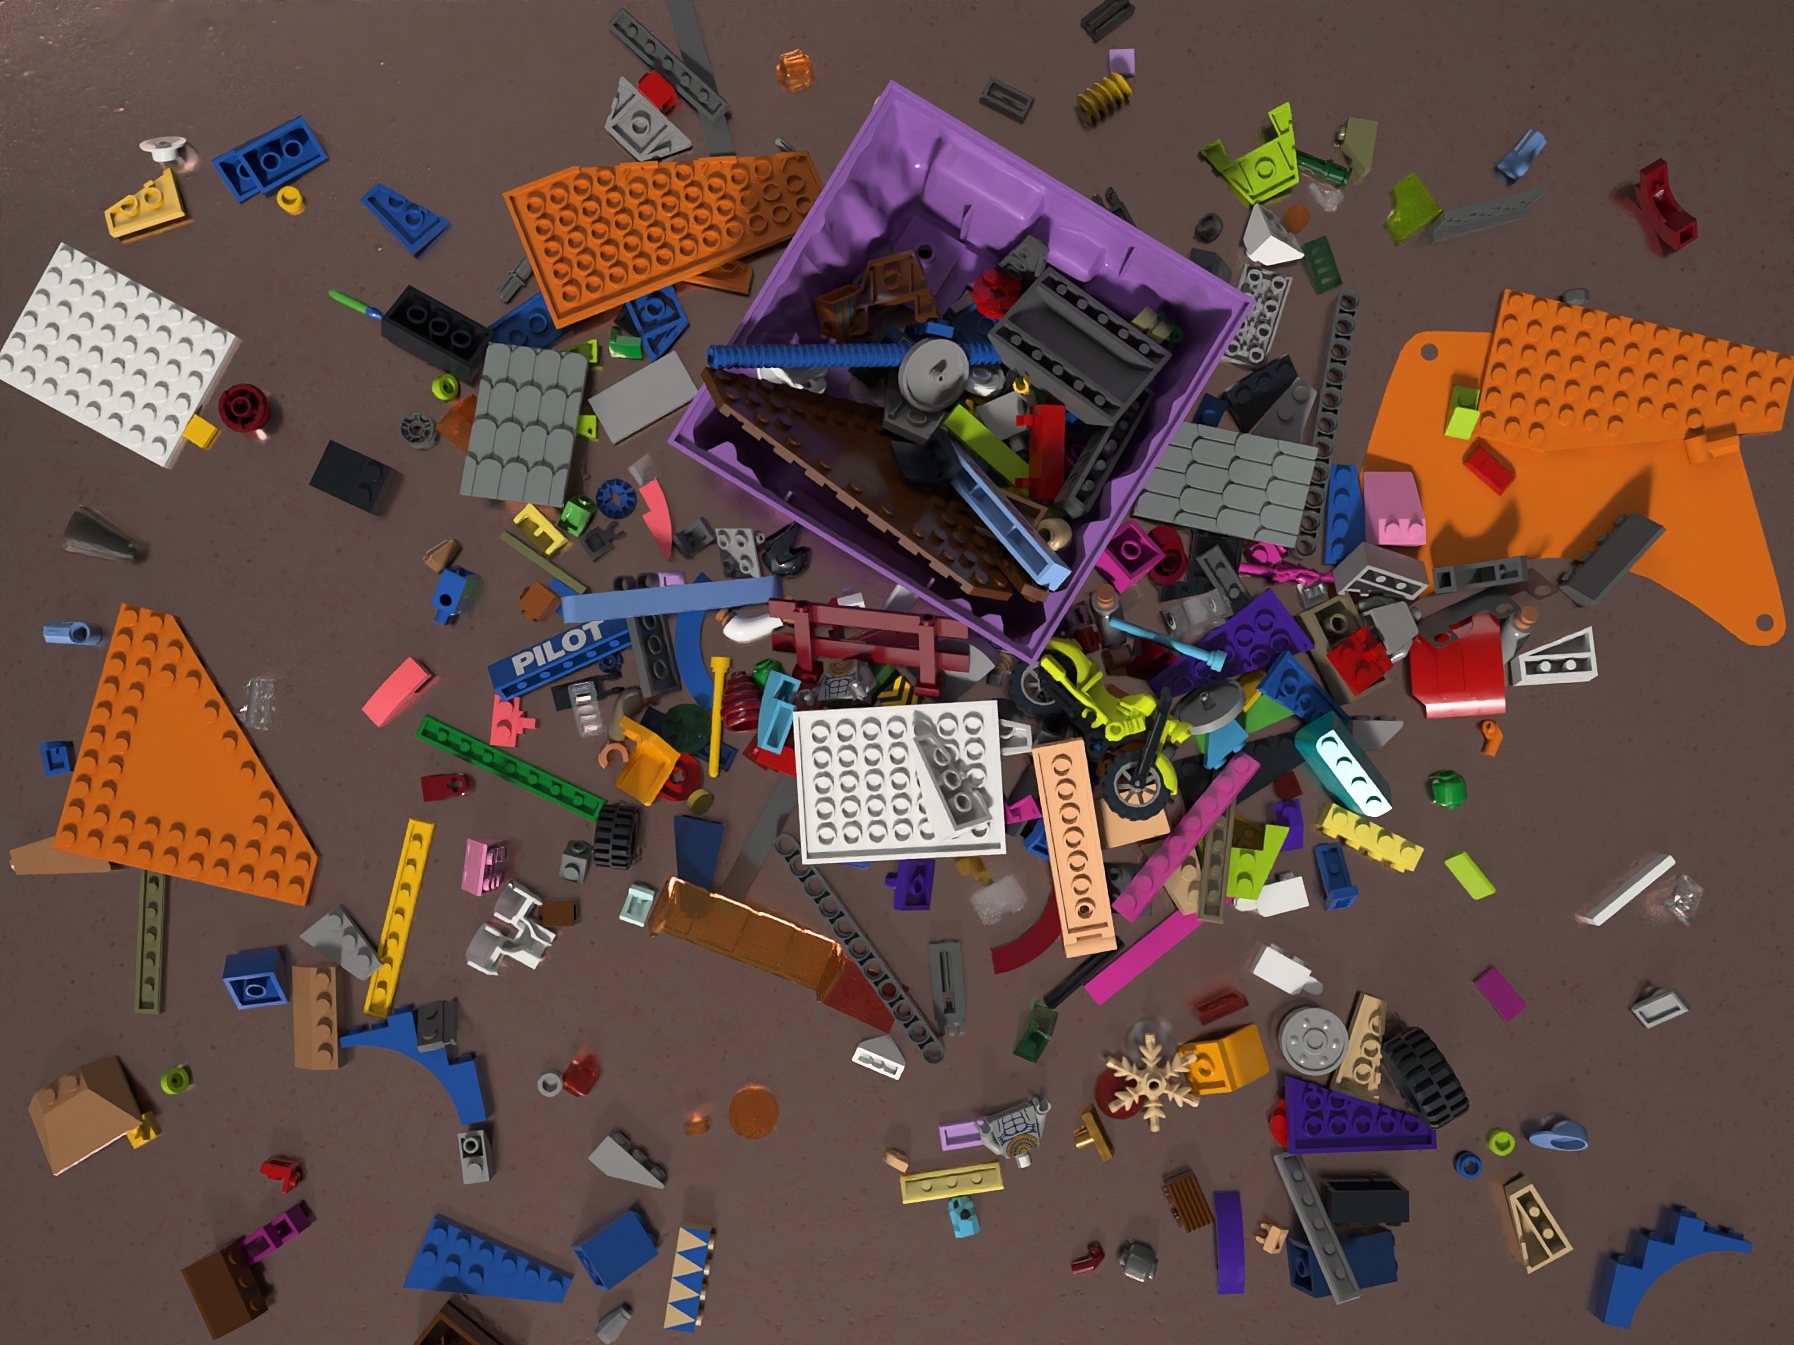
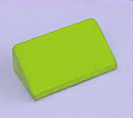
M1457 850L1444 861L1473 899L1478 900L1496 892V888L1466 851Z

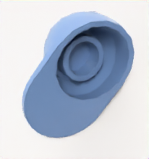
M1562 1120L1556 1123L1550 1131L1531 1134L1529 1141L1543 1148L1578 1151L1588 1147V1133L1586 1128L1579 1122Z

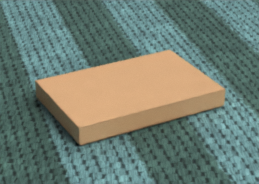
M1156 783L1145 786L1156 791ZM1124 791L1119 794L1125 800L1129 792ZM1144 791L1142 793L1144 803L1154 796ZM1133 794L1128 803L1140 805L1137 794ZM1103 797L1093 800L1102 850L1173 831L1166 806L1158 815L1148 820L1130 821V819L1120 818L1118 814L1112 812Z

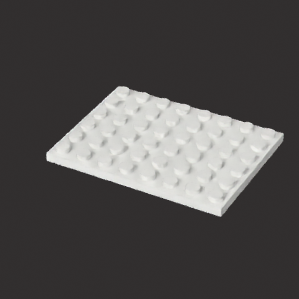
M61 242L0 352V379L158 465L168 468L184 438L181 434L194 414L198 413L239 338Z
M997 700L793 712L802 864L1006 854ZM931 732L949 753L951 763L958 772L963 771L967 776L965 780L974 791L977 789L983 796L993 818L990 822L958 837L939 843L927 818L910 743L911 738Z

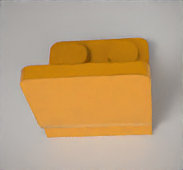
M623 715L618 722L624 728L622 733L633 741L636 739L637 745L629 758V762L625 764L616 778L614 785L629 796L649 806L670 776L680 754L657 734Z
M1255 1024L1247 1025L1221 1039L1187 1043L1178 1049L1181 1058L1190 1051H1193L1198 1058L1186 1065L1190 1068V1071L1185 1072L1193 1095L1232 1092L1269 1072V1064L1258 1028Z

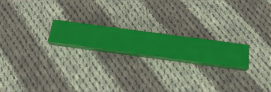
M425 714L415 735L416 738L595 823H597L598 814L602 806L607 802V799L428 714Z

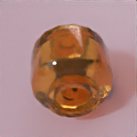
M800 49L781 54L779 56V65L775 66L779 81L784 79L788 86L808 81L810 73H813L808 53L804 54Z

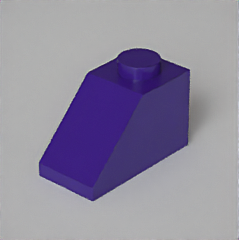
M1292 798L1270 802L1269 808L1272 824L1290 827L1280 852L1303 848L1304 823L1299 799Z

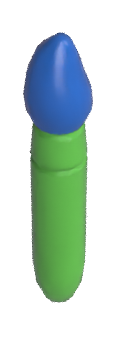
M337 289L328 290L332 298L360 312L366 313L371 318L381 319L383 317L382 312L374 306H369Z

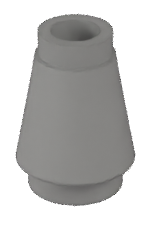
M621 1305L597 1323L598 1327L594 1332L605 1344L609 1345L612 1341H616L632 1315Z

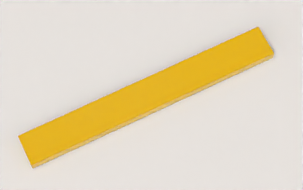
M416 818L409 819L377 952L385 965L371 977L363 1015L387 1020V1016L391 1014L436 823Z

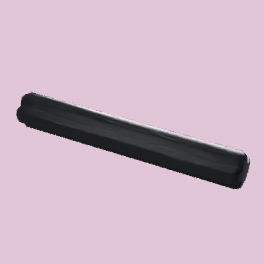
M1115 936L1116 950L1095 953L1044 998V1003L1049 1009L1054 1010L1125 947V943L1118 936Z

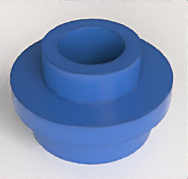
M1463 1153L1456 1161V1169L1465 1178H1475L1482 1170V1162L1474 1153ZM1467 1161L1472 1162V1167L1469 1169H1465Z

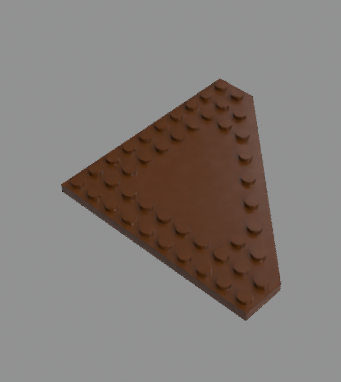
M704 368L700 375L718 410L726 417L732 414L737 420L744 423L741 428L758 440L763 437L767 442L774 445L773 451L790 464L794 460L801 467L807 469L804 473L820 486L826 483L832 490L838 492L835 496L851 509L857 506L862 512L868 514L867 520L884 533L888 529L893 535L899 537L898 543L915 556L919 552L923 557L930 560L929 566L942 576L947 578L951 575L953 579L962 584L960 589L968 595L1008 601L1012 596L1013 592L1007 584V579L1002 575L996 565V560L987 550L984 540L979 536L974 523L966 514L963 504L956 497L953 487L950 484L947 488L908 483L902 479L889 449V444L891 441L916 443L882 428L884 407L880 408L864 402H854L847 398H837L826 393L820 394L805 388L799 389L787 384L770 382L766 379L752 378L745 374H735L720 368Z

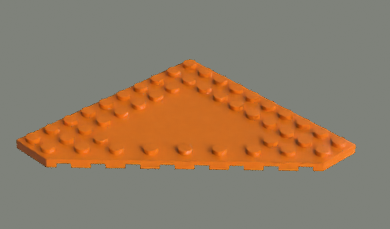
M122 603L52 848L300 906L307 905L319 861L317 852L311 846L305 832L293 816L288 804L275 786L261 759L255 753L251 746L252 744L243 729L240 728L208 671L199 660L190 641L181 630L176 618L170 614Z

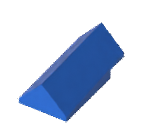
M299 115L211 159V162L239 203L259 191L262 194L270 191L328 157L302 115Z

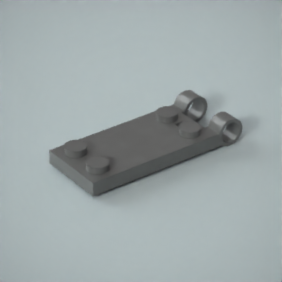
M654 572L640 573L636 580L631 575H620L613 580V590L624 591L622 586L623 580L627 584L626 590H634L636 587L637 589L648 588L645 583L646 577L650 581L649 588L659 587V578ZM665 614L626 618L643 697L647 698L682 690Z

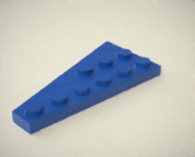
M436 1215L423 1240L403 1288L562 1303L573 1277Z

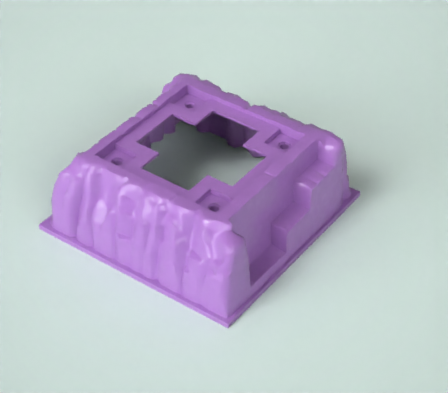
M891 79L728 344L732 346L735 344L740 346L742 344H762L763 346L765 344H836V339L824 336L821 333L814 298L847 284L853 285L851 282L866 269L868 261L877 259L887 248L892 250L894 254L914 249L917 253L923 249L931 252L932 256L929 259L924 260L920 258L939 308L940 319L942 320L946 310L960 298L966 286L973 288L976 279L980 275L984 274L988 269H994L997 263L1028 235L1041 239L1050 249L1045 270L1048 266L1126 322L1130 323L1147 305L1155 312L1164 311L1168 322L1179 325L1183 329L1184 338L1180 343L1176 344L1170 360L1147 385L1155 393V396L1089 513L1072 520L1066 515L1062 518L1071 527L1072 541L1065 550L1055 553L1072 572L1055 591L1049 589L1050 594L1045 603L1039 600L1031 602L1022 596L1023 594L1016 589L1000 568V572L1007 579V584L1013 592L1008 601L968 595L960 589L962 584L953 579L951 575L947 578L942 576L929 566L930 560L923 557L919 552L915 556L898 543L899 537L893 535L888 529L884 533L867 520L868 514L862 512L857 506L851 509L835 496L838 492L832 490L826 483L820 486L804 473L807 469L801 467L794 460L790 464L773 451L774 445L767 442L763 437L758 440L741 428L744 423L737 420L732 414L729 417L722 414L715 405L705 383L702 384L667 443L1031 666H1034L1256 300ZM915 300L902 303L915 312ZM872 311L873 334L876 331L880 333L890 315L883 321ZM871 336L855 340L851 339V344L866 343ZM831 366L827 368V373L823 377L827 386L823 393L837 398H847L854 402H864L871 406L880 407L847 387L853 377L847 371L850 367ZM725 367L723 369L727 372L745 374L748 377L759 379L757 367L754 369L749 367L747 369H735L734 367L727 369ZM1085 423L1072 436L1080 440L1085 437L1089 441L1097 425Z

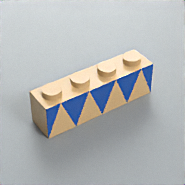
M682 1221L664 1329L694 1333L696 1325L701 1326L704 1310L699 1309L700 1300H705L708 1286L703 1284L704 1275H709L712 1259H707L709 1249L713 1250L716 1234H711L712 1225Z

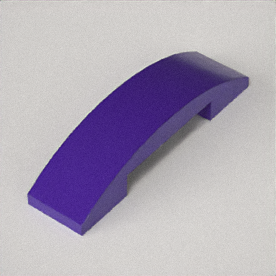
M1239 1191L1213 1192L1214 1217L1217 1229L1218 1294H1244L1245 1254Z

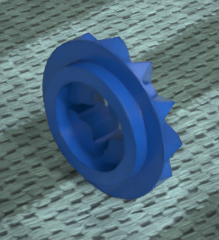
M617 478L606 480L598 487L595 497L597 508L605 516L614 519L627 516L633 510L636 503V495L632 486L628 482ZM611 489L617 495L623 494L619 498L620 508L614 502H608L612 498Z

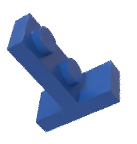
M1341 842L1316 846L1314 850L1327 895L1325 900L1326 910L1332 911L1352 907L1359 896L1357 885L1352 886Z

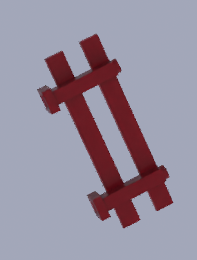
M769 598L768 600L770 617L794 620L795 634L775 631L771 633L773 651L797 653V663L792 671V678L801 682L817 684L823 671V661H816V656L857 659L860 661L920 667V675L914 687L915 696L940 698L945 686V675H939V670L966 673L970 671L969 653L938 650V636L969 638V627L953 617L937 616L931 613L918 614L816 603L807 600L798 601ZM814 622L918 633L919 647L815 636Z

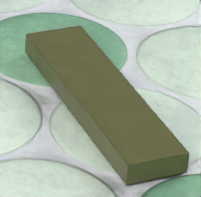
M506 530L500 535V539L580 595L587 594L590 591L589 587L511 532Z

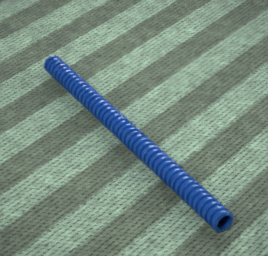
M991 342L956 343L964 351L969 366L1005 365ZM916 343L765 344L764 346L762 344H742L741 346L738 344L733 346L730 344L726 346L712 344L707 350V362L711 369H724L725 367L727 369H732L733 367L735 369H747L748 367L751 369L756 367L759 369L763 367L829 368L831 366L900 367L904 356Z

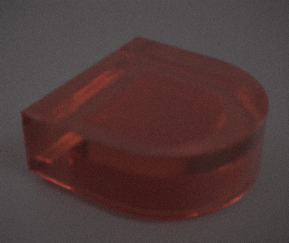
M1289 771L1273 783L1274 794L1280 799L1290 800L1303 794L1294 771Z

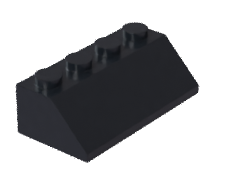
M411 285L406 287L381 319L382 337L468 384L481 369L485 361L489 342H493L496 337V332Z

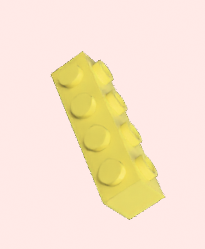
M1326 803L1316 825L1323 828L1322 833L1335 839L1338 835L1346 839L1344 844L1356 850L1362 847L1368 850V856L1378 861L1384 858L1391 862L1390 867L1404 873L1405 869L1414 871L1424 851V848L1334 803Z

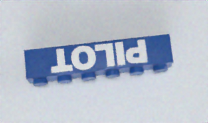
M626 618L585 622L487 666L494 690L503 702H506L632 645Z

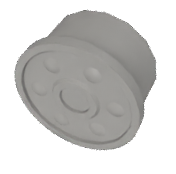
M1307 1006L1295 1009L1284 1018L1279 1028L1278 1040L1283 1055L1288 1063L1301 1073L1312 1076L1330 1073L1343 1062L1349 1046L1347 1030L1342 1021L1326 1009Z

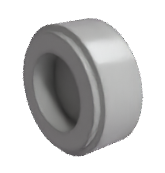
M555 1070L544 1072L538 1079V1089L544 1096H556L563 1089V1076Z

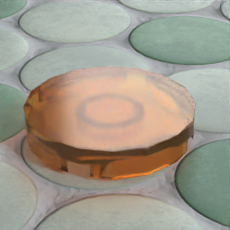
M755 1087L744 1089L736 1094L730 1103L728 1112L729 1122L734 1131L752 1140L763 1138L771 1133L777 1124L779 1115L778 1105L774 1097L764 1089Z

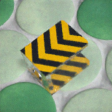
M904 675L897 678L877 696V699L884 706L929 704L923 696H915L914 686Z

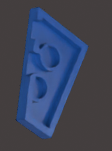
M380 183L360 198L363 205L412 255L450 224L448 219L442 216L439 217L424 206H419L407 200L405 196Z

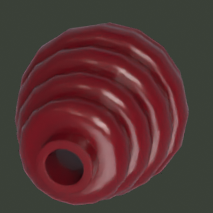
M745 671L734 672L731 674V678L725 682L726 688L723 691L724 697L721 700V720L725 722V728L732 732L758 729L763 692L754 683L751 675H746Z

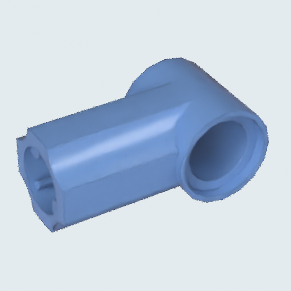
M1530 129L1516 147L1506 154L1497 167L1517 182L1532 165L1531 161L1547 143L1544 136L1540 132Z
M47 621L43 630V636L47 643L91 646L97 644L102 636L101 630L96 624L86 622ZM86 628L87 637L84 639L83 631Z

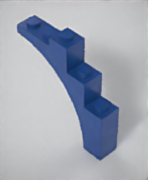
M409 1006L395 1008L394 1013L387 1016L388 1025L386 1021L371 1024V1029L362 1030V1026L346 1030L347 1034L339 1038L341 1048L360 1045L383 1047L400 1052L418 1061L433 1073L446 1088L456 1106L461 1125L485 1121L491 1116L479 1056L471 1058V1054L456 1057V1061H454L451 1044H446L444 1048L420 1053L417 1048L418 1008L409 1009Z
M1681 1208L1680 1212L1670 1210L1665 1236L1655 1232H1650L1649 1235L1639 1233L1634 1260L1620 1255L1618 1259L1608 1257L1595 1317L1604 1324L1629 1329L1635 1309L1644 1293L1658 1277L1671 1267L1690 1257L1708 1252L1737 1251L1751 1253L1753 1243L1746 1240L1743 1233L1734 1230H1728V1233L1719 1232L1718 1227L1705 1224L1704 1220L1696 1216L1697 1212L1685 1208Z

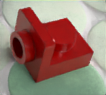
M269 1157L261 1164L260 1173L266 1174L267 1178L272 1180H282L284 1178L281 1193H289L293 1188L297 1187L300 1180V1172H297L299 1163Z

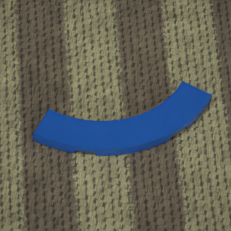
M701 572L692 584L712 581ZM707 610L679 612L675 627V652L679 671L689 693L697 704L708 713L713 707L714 682L705 668L701 654V627Z

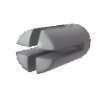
M781 136L776 139L775 144L783 151L796 152V149Z

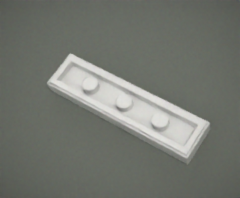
M1659 854L1586 914L1584 918L1589 924L1600 926L1672 867L1676 861L1671 855Z

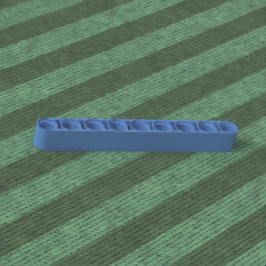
M767 576L562 597L561 601L564 624L766 604L769 598L784 599L781 576Z

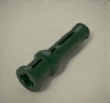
M1296 150L1299 168L1319 175L1322 181L1327 179L1339 184L1340 188H1345L1353 167L1349 166L1346 168L1333 163L1332 159H1326L1325 161Z

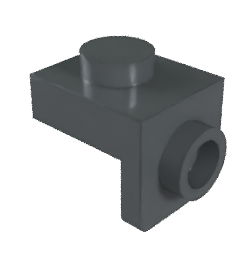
M704 517L699 518L683 531L672 536L676 549L684 557L695 554L717 538Z
M568 841L562 853L559 878L583 884L593 846L580 841Z

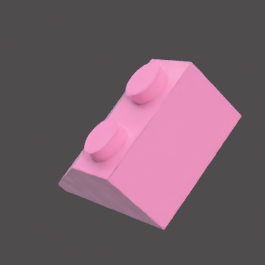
M1364 472L1366 543L1378 547H1415L1426 544L1425 516L1412 472Z

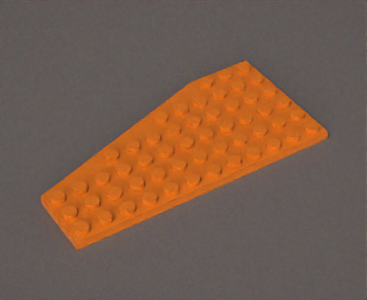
M809 151L782 152L777 153V155L737 158L736 155L698 158V160L662 163L658 161L620 163V165L585 168L572 166L502 194L556 329H560L793 238L824 187Z
M1504 289L1480 387L1476 409L1480 411V415L1471 436L1539 452L1657 441L1686 440L1732 430L1736 434L1776 432L1782 430L1794 376V356Z

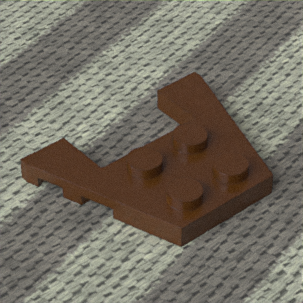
M914 249L868 261L859 291L862 295L859 305L855 306L853 312L855 319L853 326L849 327L848 337L855 340L873 335V310L915 300V320L919 323L941 318L921 260Z

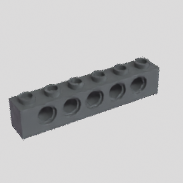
M1148 387L1141 392L1113 426L1097 425L1053 502V505L1071 520L1089 513L1155 396V393Z

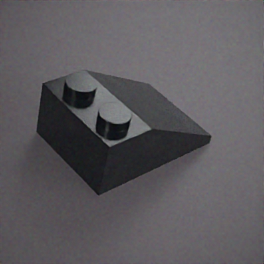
M330 440L309 485L378 516L399 471Z

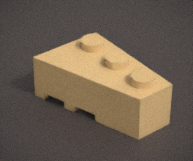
M1165 840L1141 845L1140 851L1149 860ZM1195 847L1164 884L1167 892L1183 916L1197 913L1202 872Z
M1527 1175L1505 1186L1523 1264L1528 1274L1573 1250L1568 1238Z

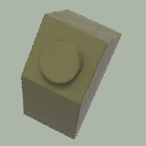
M1348 117L1344 124H1340L1337 139L1341 140L1340 150L1358 175L1366 177L1371 171L1379 121Z

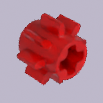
M1090 626L1074 632L1076 635L1075 640L1083 648L1082 652L1084 655L1100 650L1098 643L1104 641L1100 630L1094 632L1093 627Z

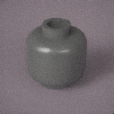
M1133 1244L1129 1250L1124 1249L1120 1259V1264L1124 1265L1123 1273L1142 1282H1146L1149 1278H1154L1159 1263L1155 1251L1138 1244Z

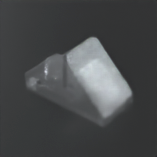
M1685 875L1679 878L1672 895L1660 901L1659 905L1676 920L1689 926L1705 891Z

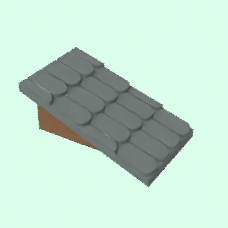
M489 342L468 453L465 460L460 495L560 508L564 506L590 355Z
M1183 421L1136 497L1132 515L1294 548L1319 448Z

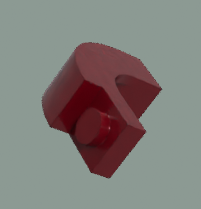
M1659 158L1639 171L1640 182L1635 185L1640 207L1655 232L1668 245L1678 251L1698 238L1697 219L1683 210L1675 200L1670 190L1668 167L1665 160Z

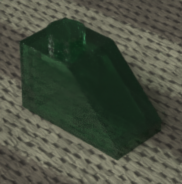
M1035 1003L1026 1019L1013 1054L1036 1064L1053 1035L1059 1013Z

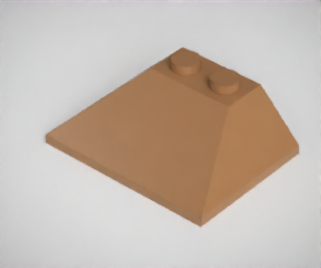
M116 1056L75 1068L35 1092L28 1107L54 1176L59 1175L144 1123Z

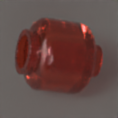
M586 1058L582 1062L573 1060L561 1077L564 1083L562 1088L577 1098L581 1095H589L599 1080V1074L595 1071L597 1066Z

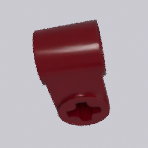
M459 772L420 777L424 802L464 795L472 788L471 777L466 773ZM454 782H462V787H455Z

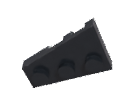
M1284 353L1222 390L1241 433L1248 434L1298 377L1289 354Z

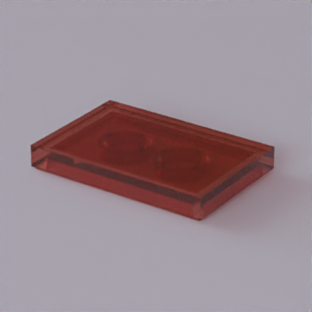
M841 955L820 1002L889 1034L895 1018L855 962ZM868 968L869 973H871L872 975L880 974ZM886 983L883 985L882 990L886 995L892 996L896 993L894 984ZM901 983L906 992H908L910 987ZM900 1004V1005L897 1007V1011H898V1012H899V1010H900L902 1004Z

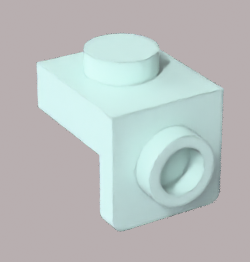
M631 884L620 919L644 927L654 901L655 892L647 885Z

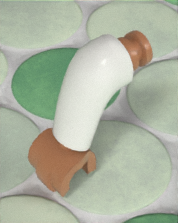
M788 594V595L784 598V599L794 600L793 597H792L790 594ZM730 607L722 608L716 615L717 621H722L723 633L730 639L738 642L750 641L783 627V623L788 627L795 628L794 620L770 617L769 612L755 617H747L742 613L737 615L735 612H731L732 609Z

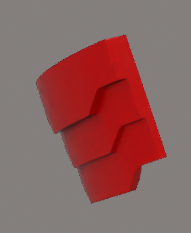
M1492 613L1473 614L1448 626L1458 635V639L1441 648L1434 647L1420 633L1413 639L1409 649L1412 694L1426 705L1427 719L1506 714L1499 618H1496ZM1440 633L1434 637V641L1444 643L1450 640L1451 636L1448 633Z

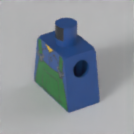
M459 565L443 570L431 602L432 606L438 608L434 618L436 622L449 625L452 615L463 613L480 575Z

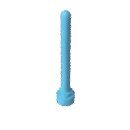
M1117 617L1109 619V625L1206 661V665L1211 666L1210 669L1218 672L1221 671L1227 653L1217 650L1215 652L1212 650L1208 652Z

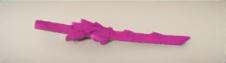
M1282 560V564H1274L1273 567L1246 562H1238L1237 571L1271 576L1272 580L1270 583H1282L1291 579H1295L1298 583H1305V586H1310L1315 581L1335 583L1333 572L1331 571L1321 573L1315 568L1311 570L1299 563L1296 565Z

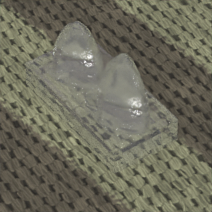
M251 677L250 681L241 688L248 698V704L240 707L234 713L245 724V727L270 729L276 680Z

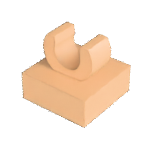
M1261 1224V1227L1267 1230L1268 1236L1266 1238L1256 1236V1240L1264 1244L1263 1249L1271 1254L1280 1253L1289 1229L1281 1225Z

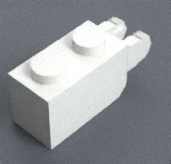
M1286 872L1278 875L1279 879L1269 881V878H1267L1257 900L1233 898L1232 905L1239 911L1243 912L1254 909L1258 914L1268 917L1309 906L1302 876L1294 875L1293 872Z
M1271 943L1270 947L1262 944L1248 969L1250 972L1291 995L1299 994L1302 989L1315 996L1323 992L1322 983L1311 977V970L1305 968L1307 962L1296 956L1289 959L1283 955L1285 950Z

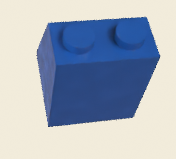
M627 1210L571 1245V1248L597 1289L610 1290L659 1254L656 1250L658 1246L656 1240L650 1233L647 1235L642 1227L645 1225L644 1221L637 1212L634 1213L632 1210Z

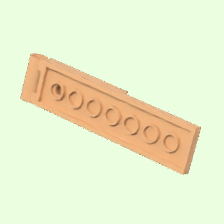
M1083 737L1033 745L1031 749L1066 957L1071 958L1116 950L1117 945ZM1087 905L1086 908L1080 909L1081 906Z

